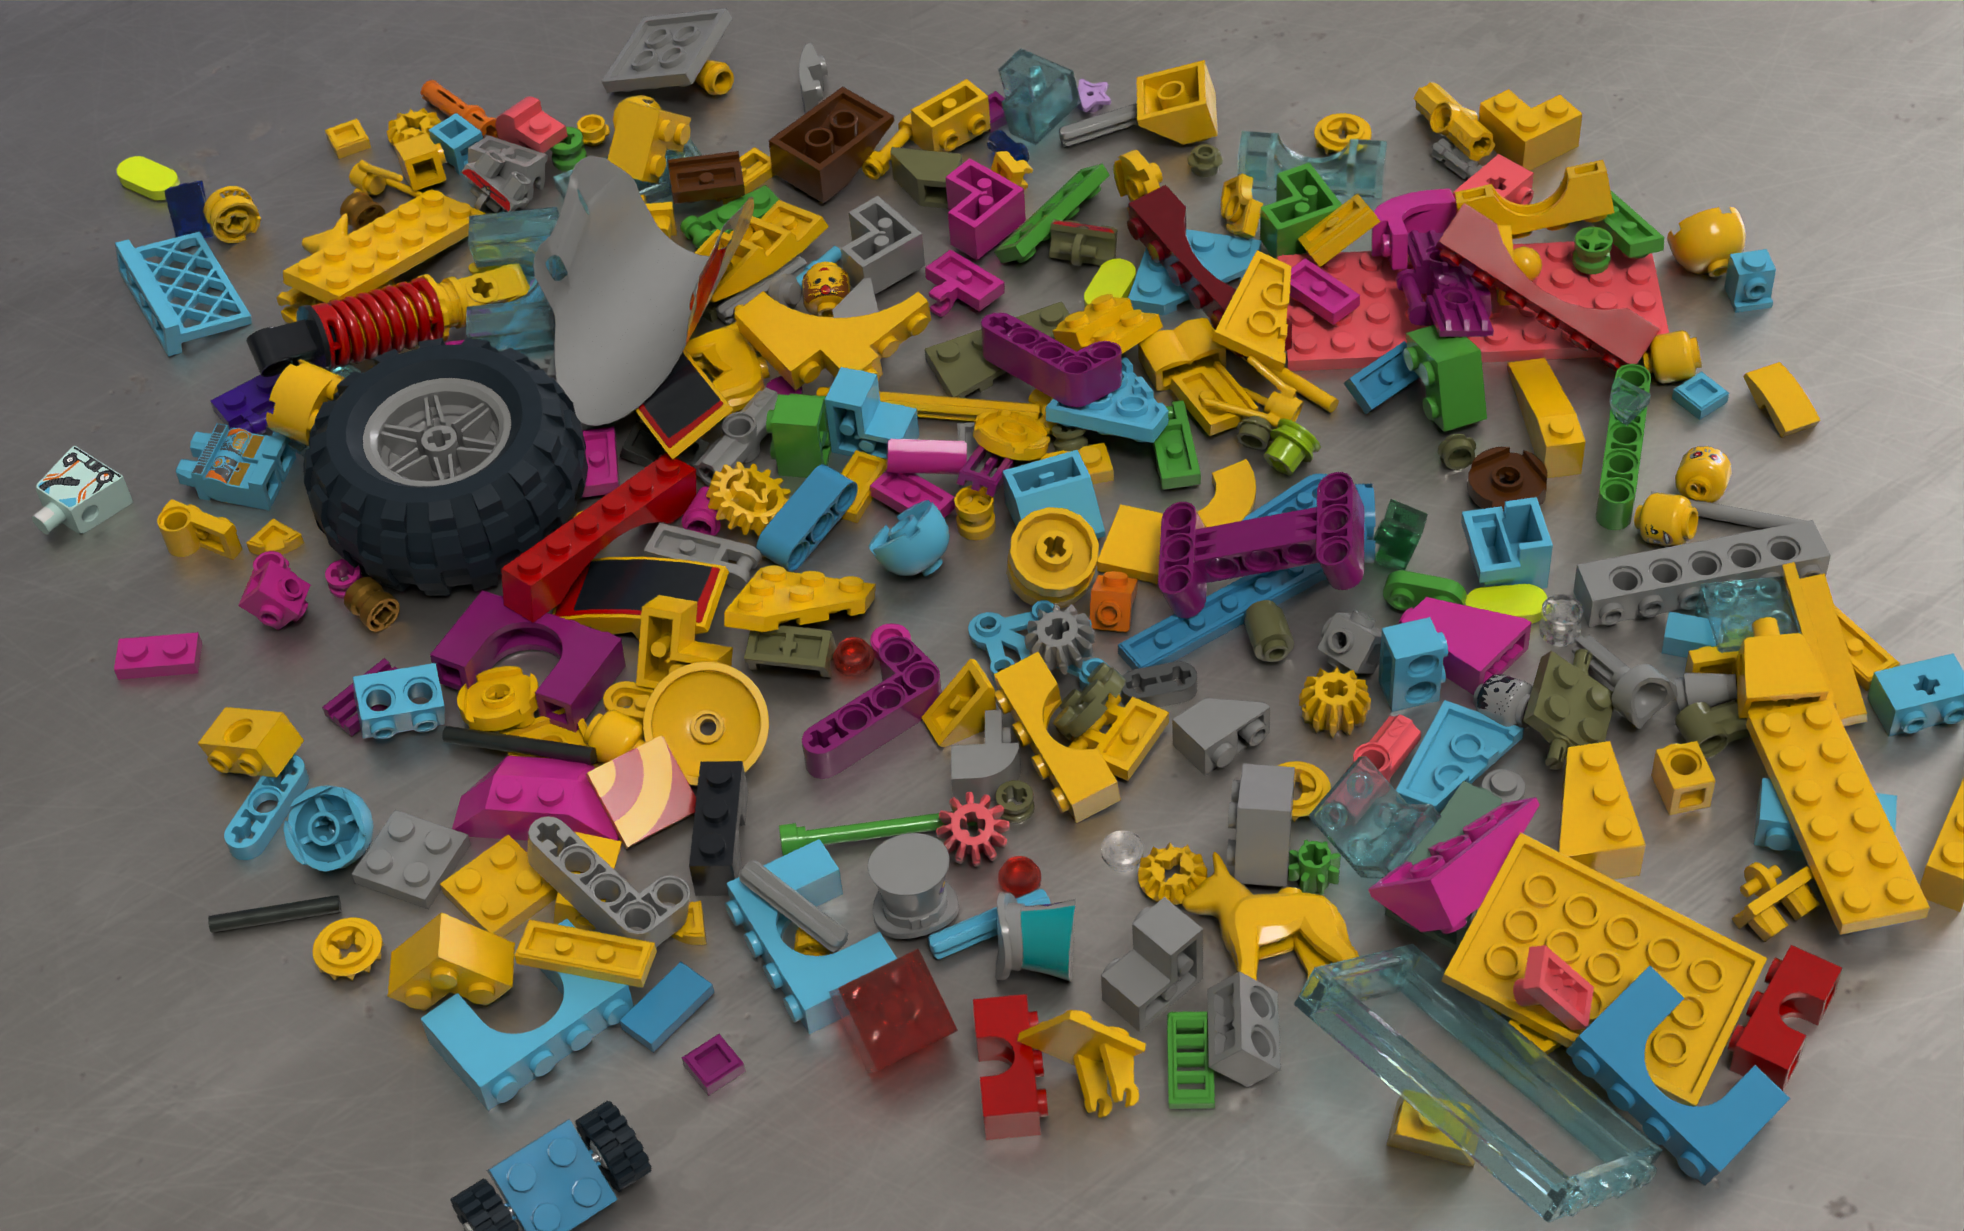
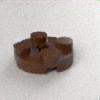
M1495 447L1483 451L1473 460L1471 469L1468 472L1467 490L1471 499L1482 509L1502 506L1504 512L1505 501L1537 497L1539 505H1541L1546 497L1548 472L1543 462L1531 452L1523 450V455L1511 453L1510 447ZM1500 478H1505L1507 481L1515 480L1513 484H1504L1500 482Z

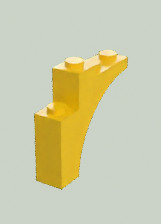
M764 291L734 313L739 332L795 390L805 383L813 382L824 368L834 378H836L840 367L877 374L879 381L883 375L880 360L893 355L901 343L912 335L920 334L931 321L928 300L919 291L893 307L880 312L850 318H830L805 314L777 302Z

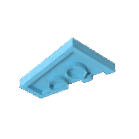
M1444 700L1395 790L1394 802L1433 817L1445 808L1463 781L1472 784L1522 740L1524 728L1516 725L1510 727L1500 725L1480 712Z

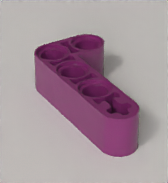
M992 313L986 315L981 321L983 357L990 363L1069 407L1086 406L1117 390L1122 385V350L1117 343L1099 341L1076 352L1006 313Z
M895 636L882 642L878 649L882 682L812 725L804 732L802 747L806 769L811 776L818 779L832 778L922 721L921 717L942 693L940 671L911 640L906 637Z

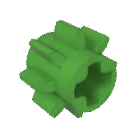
M1304 840V844L1300 847L1299 851H1289L1288 881H1297L1303 893H1320L1323 895L1329 883L1336 885L1339 883L1341 855L1340 853L1331 854L1327 846L1328 842L1326 841L1322 843Z

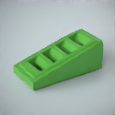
M1208 1011L1169 1012L1167 1014L1169 1109L1215 1108L1214 1070L1209 1067ZM1177 1049H1204V1052H1177ZM1177 1067H1204L1205 1070L1177 1071ZM1178 1084H1205V1089H1178Z

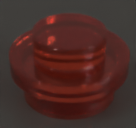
M846 638L838 644L834 652V665L839 672L848 676L864 674L874 664L873 649L862 638Z
M1015 856L1008 859L998 874V883L1001 890L1013 894L1015 898L1039 889L1042 882L1039 867L1030 858L1024 856Z

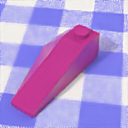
M1537 798L1503 803L1463 827L1465 835L1454 837L1446 842H1438L1428 848L1432 857L1426 858L1414 866L1412 862L1407 861L1392 870L1368 889L1371 897L1420 932L1441 930L1443 934H1448L1459 930L1466 925L1467 921L1465 918L1481 906L1519 833H1524L1540 806Z

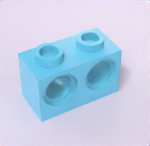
M1430 617L1382 628L1378 681L1391 712L1440 700L1441 683L1446 682L1443 657L1448 656V645L1443 632L1437 633Z
M436 663L353 677L354 698L363 739L371 737L386 739L399 732L411 730L427 732L435 729L437 726L445 725V705ZM419 697L430 700L425 704H415L412 702L413 699ZM378 704L388 707L384 711H373L370 709Z

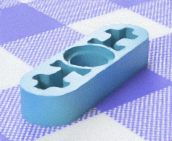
M294 754L278 777L261 776L227 826L224 838L234 858L239 860L254 859L263 853L291 811L292 808L289 807L293 800L302 794L308 785L309 775L301 757ZM274 800L278 802L276 808L270 812L259 813L256 811L257 807L265 801Z

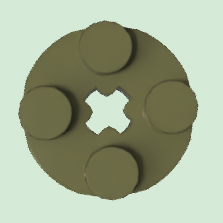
M1105 662L1099 664L1092 671L1087 679L1090 683L1081 692L1077 688L1073 689L1059 706L1062 711L1054 719L1053 725L1056 726V730L1068 741H1071L1072 736L1077 738L1087 731L1108 709L1105 706L1108 694L1111 693L1116 698L1125 685L1126 679L1113 667L1110 668Z

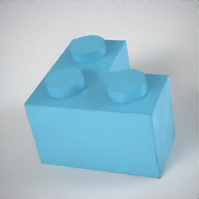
M840 367L825 398L832 453L852 457L855 450L887 459L888 440L918 439L919 426L916 408L880 401L877 374Z

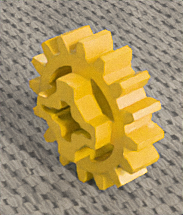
M736 462L734 469L725 464L721 472L715 471L706 497L710 498L708 508L718 510L715 518L717 520L727 519L729 521V529L739 526L742 527L743 535H747L749 530H754L760 536L764 528L789 500L791 491L790 489L781 488L784 481L782 478L772 479L770 477L771 470L766 469L762 473L757 470V465L754 463L751 464L750 468H745L741 462Z

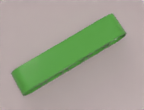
M1638 364L1623 365L1615 374L1596 509L1597 522L1609 530L1626 528L1630 525L1633 516L1651 383L1650 372Z

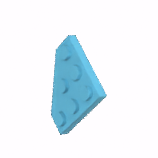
M1187 229L1186 237L1195 256L1210 273L1224 283L1236 278L1241 282L1256 251L1261 252V240ZM1146 248L1128 298H1130L1134 310L1139 309L1143 313H1155L1165 316L1176 311L1178 304L1190 298L1181 286H1176L1171 281L1168 271L1160 262L1155 263Z
M1122 357V385L1117 390L1083 407H1069L1052 399L1045 408L1046 421L1059 423L1070 428L1078 427L1097 431L1103 435L1112 434L1131 438L1137 442L1154 443L1169 423L1168 409L1163 403H1157L1151 387L1142 376H1136L1133 372V364L1126 357Z

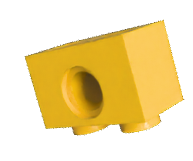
M225 707L200 739L198 745L208 756V763L221 773L231 772L254 777L257 775L278 777L304 742V739L283 712Z

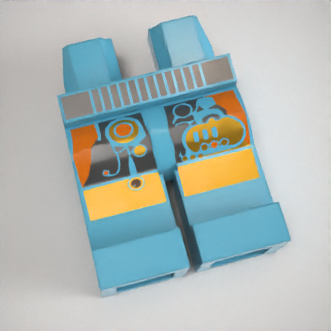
M217 423L212 433L195 432L191 439L190 450L192 456L199 459L197 461L181 459L176 468V474L180 484L196 488L199 499L210 501L212 498L221 502L270 511L282 487L281 482L285 481L296 459V454L291 438L273 431L271 436L253 434L241 428L229 430L228 425Z

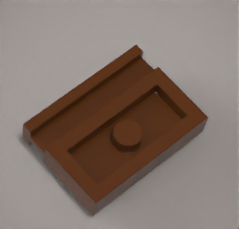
M739 151L668 159L674 204L720 198L726 199L745 195Z

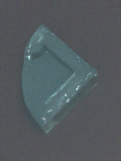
M1617 377L1611 388L1610 408L1615 417L1627 426L1649 405L1651 394Z

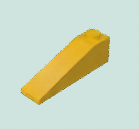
M1546 358L1507 362V370L1534 454L1545 465L1548 472L1547 478L1581 474L1586 441L1576 412Z

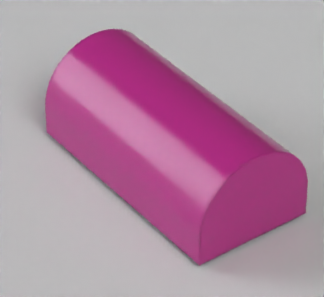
M890 439L887 444V472L959 475L960 470L967 461V443L965 441Z

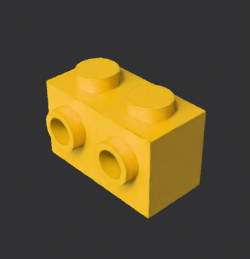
M965 79L911 109L914 143L922 150L948 153L991 129L988 95L968 79Z

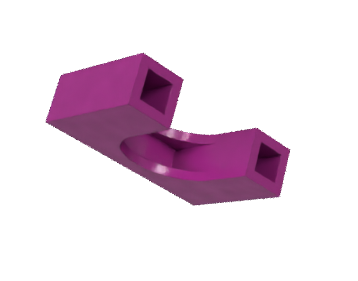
M484 590L479 593L430 654L431 662L436 663L440 684L456 690H460L465 683L469 689L473 684L477 683L476 675L491 669L499 660L512 653L523 650H540L553 654L560 660L535 692L539 715L549 718L551 724L573 732H577L580 719L584 718L586 720L604 696L606 690L626 667L621 638L609 632H602L581 625L577 621L567 620L550 613H546L533 623L504 606L503 596H498ZM565 708V713H554V711Z

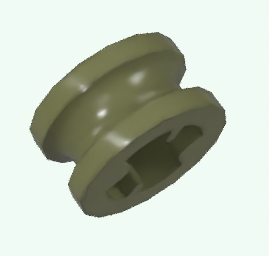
M1056 424L1052 427V435L1057 438L1053 443L1054 449L1057 451H1074L1088 446V438L1083 435L1087 429L1070 428L1062 424Z
M1020 780L1007 781L999 786L995 799L997 805H1002L1004 808V813L1000 818L1009 821V823H1021L1029 819L1034 813V793L1032 788ZM1014 798L1017 802H1022V804L1016 805L1013 801L1008 802V800Z

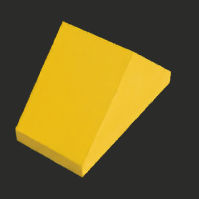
M970 658L921 717L940 747L950 746L985 731V710H996L995 689L975 659Z

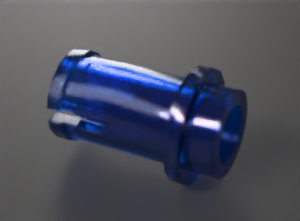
M995 130L990 134L988 140L991 142H987V147L995 153L1008 151L1016 161L1025 160L1028 163L1029 153L1023 143H1016L1003 130Z

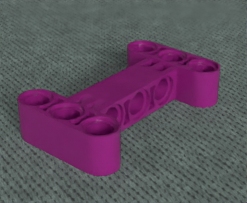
M1334 472L1325 476L1318 484L1317 507L1205 527L1192 503L1177 502L1169 506L1163 513L1161 520L1158 585L1172 612L1180 618H1190L1201 612L1206 603L1207 583L1315 563L1320 564L1329 584L1334 589L1348 590L1360 583L1364 575L1365 508L1352 478L1344 472Z

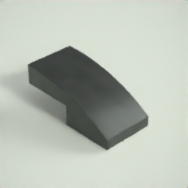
M636 421L621 449L619 457L647 467L667 452L647 425ZM699 438L676 458L694 467L706 452L709 442Z

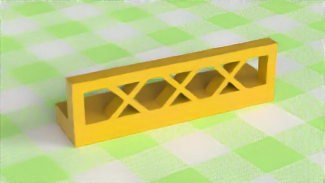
M1795 562L1783 564V588L1796 633L1806 637L1828 686L1829 692L1825 700H1832L1844 727L1867 722L1866 708L1825 573L1799 579Z

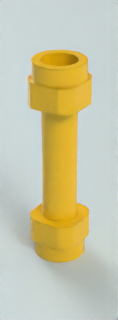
M911 113L904 116L898 123L899 130L879 152L872 151L862 165V170L866 176L874 180L883 176L890 169L891 148H902L908 140L913 141Z

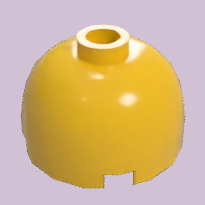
M1720 207L1698 212L1679 222L1681 230L1674 236L1672 230H1670L1667 235L1669 247L1676 261L1687 271L1695 274H1709L1710 277H1717L1727 273L1730 254L1742 253L1745 247V227L1737 209L1729 207L1731 213L1722 214Z

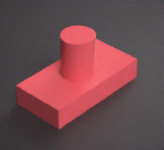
M1546 945L1529 947L1525 977L1517 979L1513 987L1514 997L1518 1005L1523 1007L1541 1004L1571 1030L1586 1029L1588 1027L1594 987Z

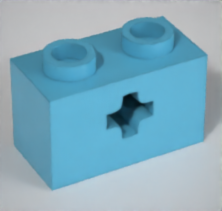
M1954 653L1874 672L1867 699L1888 737L1902 733L1912 734L1923 728L1944 723L1954 724L1964 719V670Z

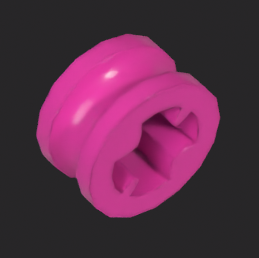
M345 559L333 562L325 572L329 590L332 595L338 598H344L350 585L356 580L363 578L360 567H352ZM342 577H348V580H341Z

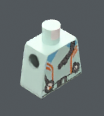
M74 445L37 483L36 492L43 508L32 516V520L36 527L47 535L61 523L78 534H84L133 503L125 479L121 474Z

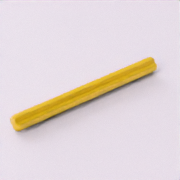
M819 387L816 395L827 396L831 387ZM879 391L880 401L916 408L917 416L922 418L975 422L976 417L982 412L993 409L1002 410L1000 415L1010 417L1011 412H1019L1035 420L1041 417L1040 406L1033 403Z

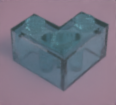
M1020 48L998 69L1006 97L1001 103L1009 132L1032 144L1037 145L1081 103L1073 70Z

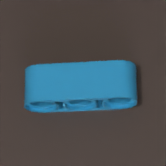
M819 465L764 528L758 538L756 548L763 556L784 567L789 572L797 570L850 508L857 496L858 485L827 465Z

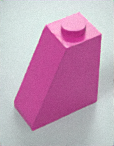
M1426 597L1415 608L1407 609L1398 623L1402 624L1430 617L1437 633L1443 632L1447 641L1448 656L1443 657L1446 678L1474 695L1480 684L1484 683L1492 675L1503 674L1528 650L1532 622L1521 617Z

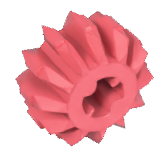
M967 792L965 797L966 804L963 806L958 799H950V806L954 813L940 811L939 820L946 825L938 827L936 833L938 838L947 839L943 844L947 848L948 853L958 849L955 856L956 863L962 864L967 854L972 855L973 866H980L981 853L984 852L986 857L993 861L997 858L993 846L999 848L1006 847L1007 839L1000 833L1008 831L1010 825L1009 821L999 819L1004 813L1002 805H996L988 810L991 802L989 795L985 794L979 804L974 803L973 793ZM977 822V827L979 828L978 836H969L967 823Z

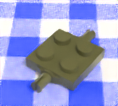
M1586 649L1575 651L1573 664L1552 650L1541 657L1523 722L1540 732L1549 742L1550 748L1545 764L1546 766L1551 765L1550 768L1554 770H1559L1563 767L1568 747L1605 742L1614 708L1611 700L1613 691L1589 676L1588 669L1593 655L1591 652L1587 654L1588 650Z

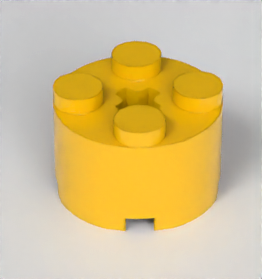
M301 359L298 360L300 365L290 364L277 379L269 401L275 403L273 414L267 412L266 421L269 429L309 446L310 431L323 402L333 401L334 394L338 392L337 385L345 378Z

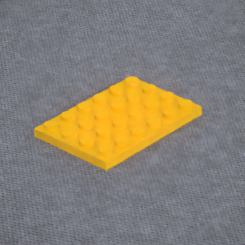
M1520 832L1441 981L1569 1048L1585 1029L1571 1030L1541 1004L1522 1007L1515 1000L1513 992L1514 983L1517 979L1525 977L1529 947L1546 945L1594 987L1588 1026L1651 966L1684 999L1649 1035L1644 1053L1645 1065L1651 1080L1664 1095L1678 1103L1697 1106L1767 958Z

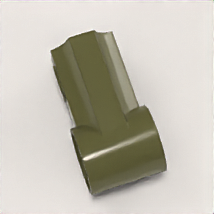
M1737 700L1711 708L1705 702L1693 703L1681 710L1675 719V725L1687 743L1697 741L1705 759L1723 751L1729 742L1750 736L1746 727L1747 718L1739 719Z

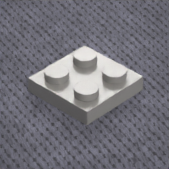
M394 810L352 872L353 880L357 885L429 910L442 890L440 883L451 876L470 847L469 836L451 828Z

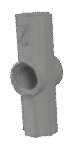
M765 387L763 391H758L741 412L732 413L724 418L722 434L694 465L696 475L706 485H710L715 471L721 472L723 465L727 464L734 469L736 462L748 463L758 457L760 442L768 434L766 430L767 413L775 408L778 397L776 391Z

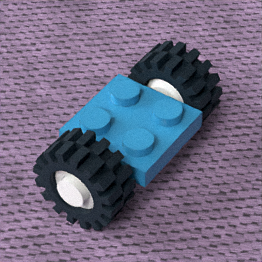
M607 1100L575 1121L576 1129L570 1119L566 1120L487 1170L504 1198L505 1204H503L499 1194H496L494 1187L484 1178L450 1200L465 1231H519L515 1220H517L523 1231H570L618 1200L608 1182L617 1192H620L650 1173L652 1167L648 1162L649 1158L643 1151V1145L637 1140L635 1131L629 1127L627 1119L624 1115L620 1114L619 1109L611 1101Z

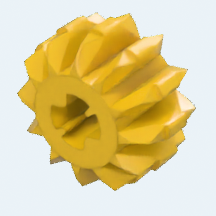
M1336 666L1331 673L1320 668L1316 677L1307 676L1304 688L1299 694V706H1301L1304 723L1313 724L1316 734L1325 729L1329 730L1333 738L1337 731L1342 730L1350 736L1354 726L1363 727L1368 710L1371 708V698L1369 697L1366 680L1357 679L1354 670L1343 674L1338 666Z

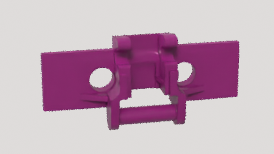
M1412 230L1408 233V254L1414 269H1405L1399 272L1396 276V284L1398 289L1404 292L1409 306L1407 314L1410 322L1421 326L1435 325L1439 337L1493 336L1494 330L1489 320L1492 311L1490 291L1471 277L1473 274L1471 270L1461 264L1458 268L1454 267L1439 257L1441 251L1435 248L1444 233H1436L1435 230H1429L1427 233H1418V230ZM1421 294H1427L1426 302H1423Z

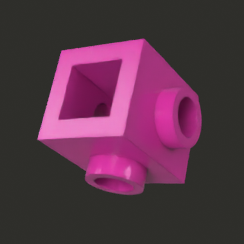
M270 560L250 576L238 606L257 617L263 624L280 630L290 621L297 622L303 616L308 607V602L305 598L311 585L299 578L293 571L285 569Z

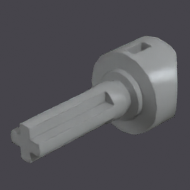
M1580 635L1575 640L1577 645L1572 648V652L1575 654V651L1578 649L1588 650L1587 654L1589 652L1592 653L1593 657L1589 667L1614 687L1611 698L1612 706L1637 728L1641 729L1650 717L1677 699V687L1652 665L1642 664L1630 669L1591 635L1587 637Z

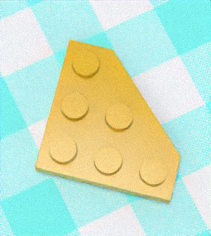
M766 566L756 572L725 610L724 627L767 632L778 630L779 623H785L791 619H796V623L799 625L829 620V614L847 609V614L850 616L864 614L875 600L876 584L866 583L863 579L854 576L838 579L825 577L823 573L818 571L795 573L788 572L781 566Z

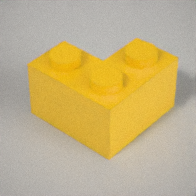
M1507 89L1480 103L1478 121L1493 134V142L1495 143L1493 150L1496 153L1530 171L1579 147L1583 114L1560 94L1530 108L1512 91Z
M622 100L607 160L627 172L634 179L658 184L659 178L666 168L665 154L667 149L683 152L684 145L688 142L691 133L689 126L691 118L659 108Z
M658 595L642 606L636 686L655 689L671 672L692 663L717 662L732 666L733 647L694 641L697 601Z
M441 912L391 952L388 997L405 1003L410 1008L423 1011L429 1009L449 992L458 993L461 997L468 999L472 1003L488 1006L513 987L515 943Z

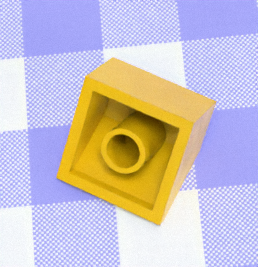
M1205 60L1136 77L1137 122L1140 127L1183 145L1192 142H1202L1208 138L1218 136L1216 92Z

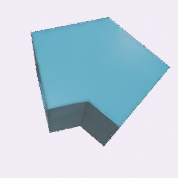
M1669 611L1661 653L1687 658L1688 651L1696 650L1705 646H1717L1722 621Z

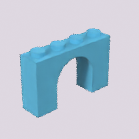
M820 839L763 865L816 907L843 894L839 868ZM740 877L726 883L730 901L725 903V908L732 923L735 926L742 924L747 932L744 934V939L754 958L761 955L766 963L763 969L770 985L774 990L782 989L786 996L783 998V1002L793 1022L801 1020L809 1035L904 988L901 963L880 932L830 955L810 956L801 954L788 947L782 940L786 928L792 922L790 919L740 882Z
M567 918L558 924L576 928ZM540 969L564 995L557 1013L547 1023L535 1030L519 1034L502 1033L487 1026L458 993L420 1019L432 1047L483 1106L490 1111L498 1104L511 1100L522 1087L535 1078L549 1073L555 1064L566 1056L586 1047L593 1037L610 1025L620 1023L619 1020L634 1007L629 985Z

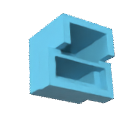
M1537 497L1505 501L1504 512L1502 506L1462 512L1461 524L1480 587L1532 584L1541 589L1548 587L1553 544Z

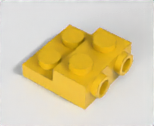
M1105 294L1095 298L1091 304L1085 307L1084 311L1068 315L1052 332L1055 340L1076 352L1095 342L1111 341L1121 347L1123 354L1162 329L1163 325L1159 314L1143 313L1139 309L1134 310L1130 298L1113 297L1112 294Z

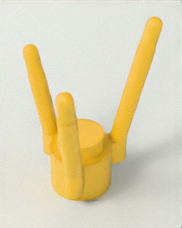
M360 160L350 171L349 181L355 187L354 192H364L368 196L378 195L388 185L415 198L423 194L419 190L413 192L410 186L401 183L403 180L402 175L373 166L364 160Z
M1253 356L1247 358L1248 363L1281 391V393L1273 391L1268 399L1242 387L1254 402L1265 406L1264 412L1266 413L1209 398L1203 399V404L1248 418L1250 416H1259L1266 419L1270 425L1278 428V421L1282 418L1296 422L1304 405V401L1295 397L1296 389L1285 384Z

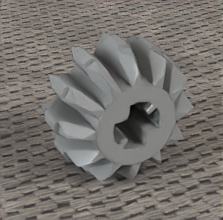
M1054 603L1053 612L1046 613L1039 609L1037 614L1038 620L1028 621L1027 630L1029 634L1025 635L1024 641L1026 649L1030 651V655L1039 652L1050 672L1059 667L1060 671L1066 675L1068 666L1074 665L1081 669L1083 665L1082 658L1092 657V644L1095 643L1096 636L1094 629L1090 626L1089 617L1085 613L1077 614V610L1072 604L1064 611H1061L1060 607Z

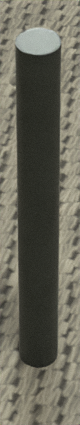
M446 726L442 733V739L447 743L594 764L597 761L595 747Z

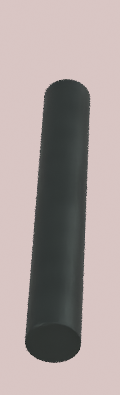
M339 895L216 914L208 917L210 931L213 933L341 912V901Z

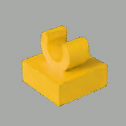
M1008 151L996 152L990 169L1024 189L1028 188V184L1023 179L1024 174L1033 172V169L1025 160L1016 161Z

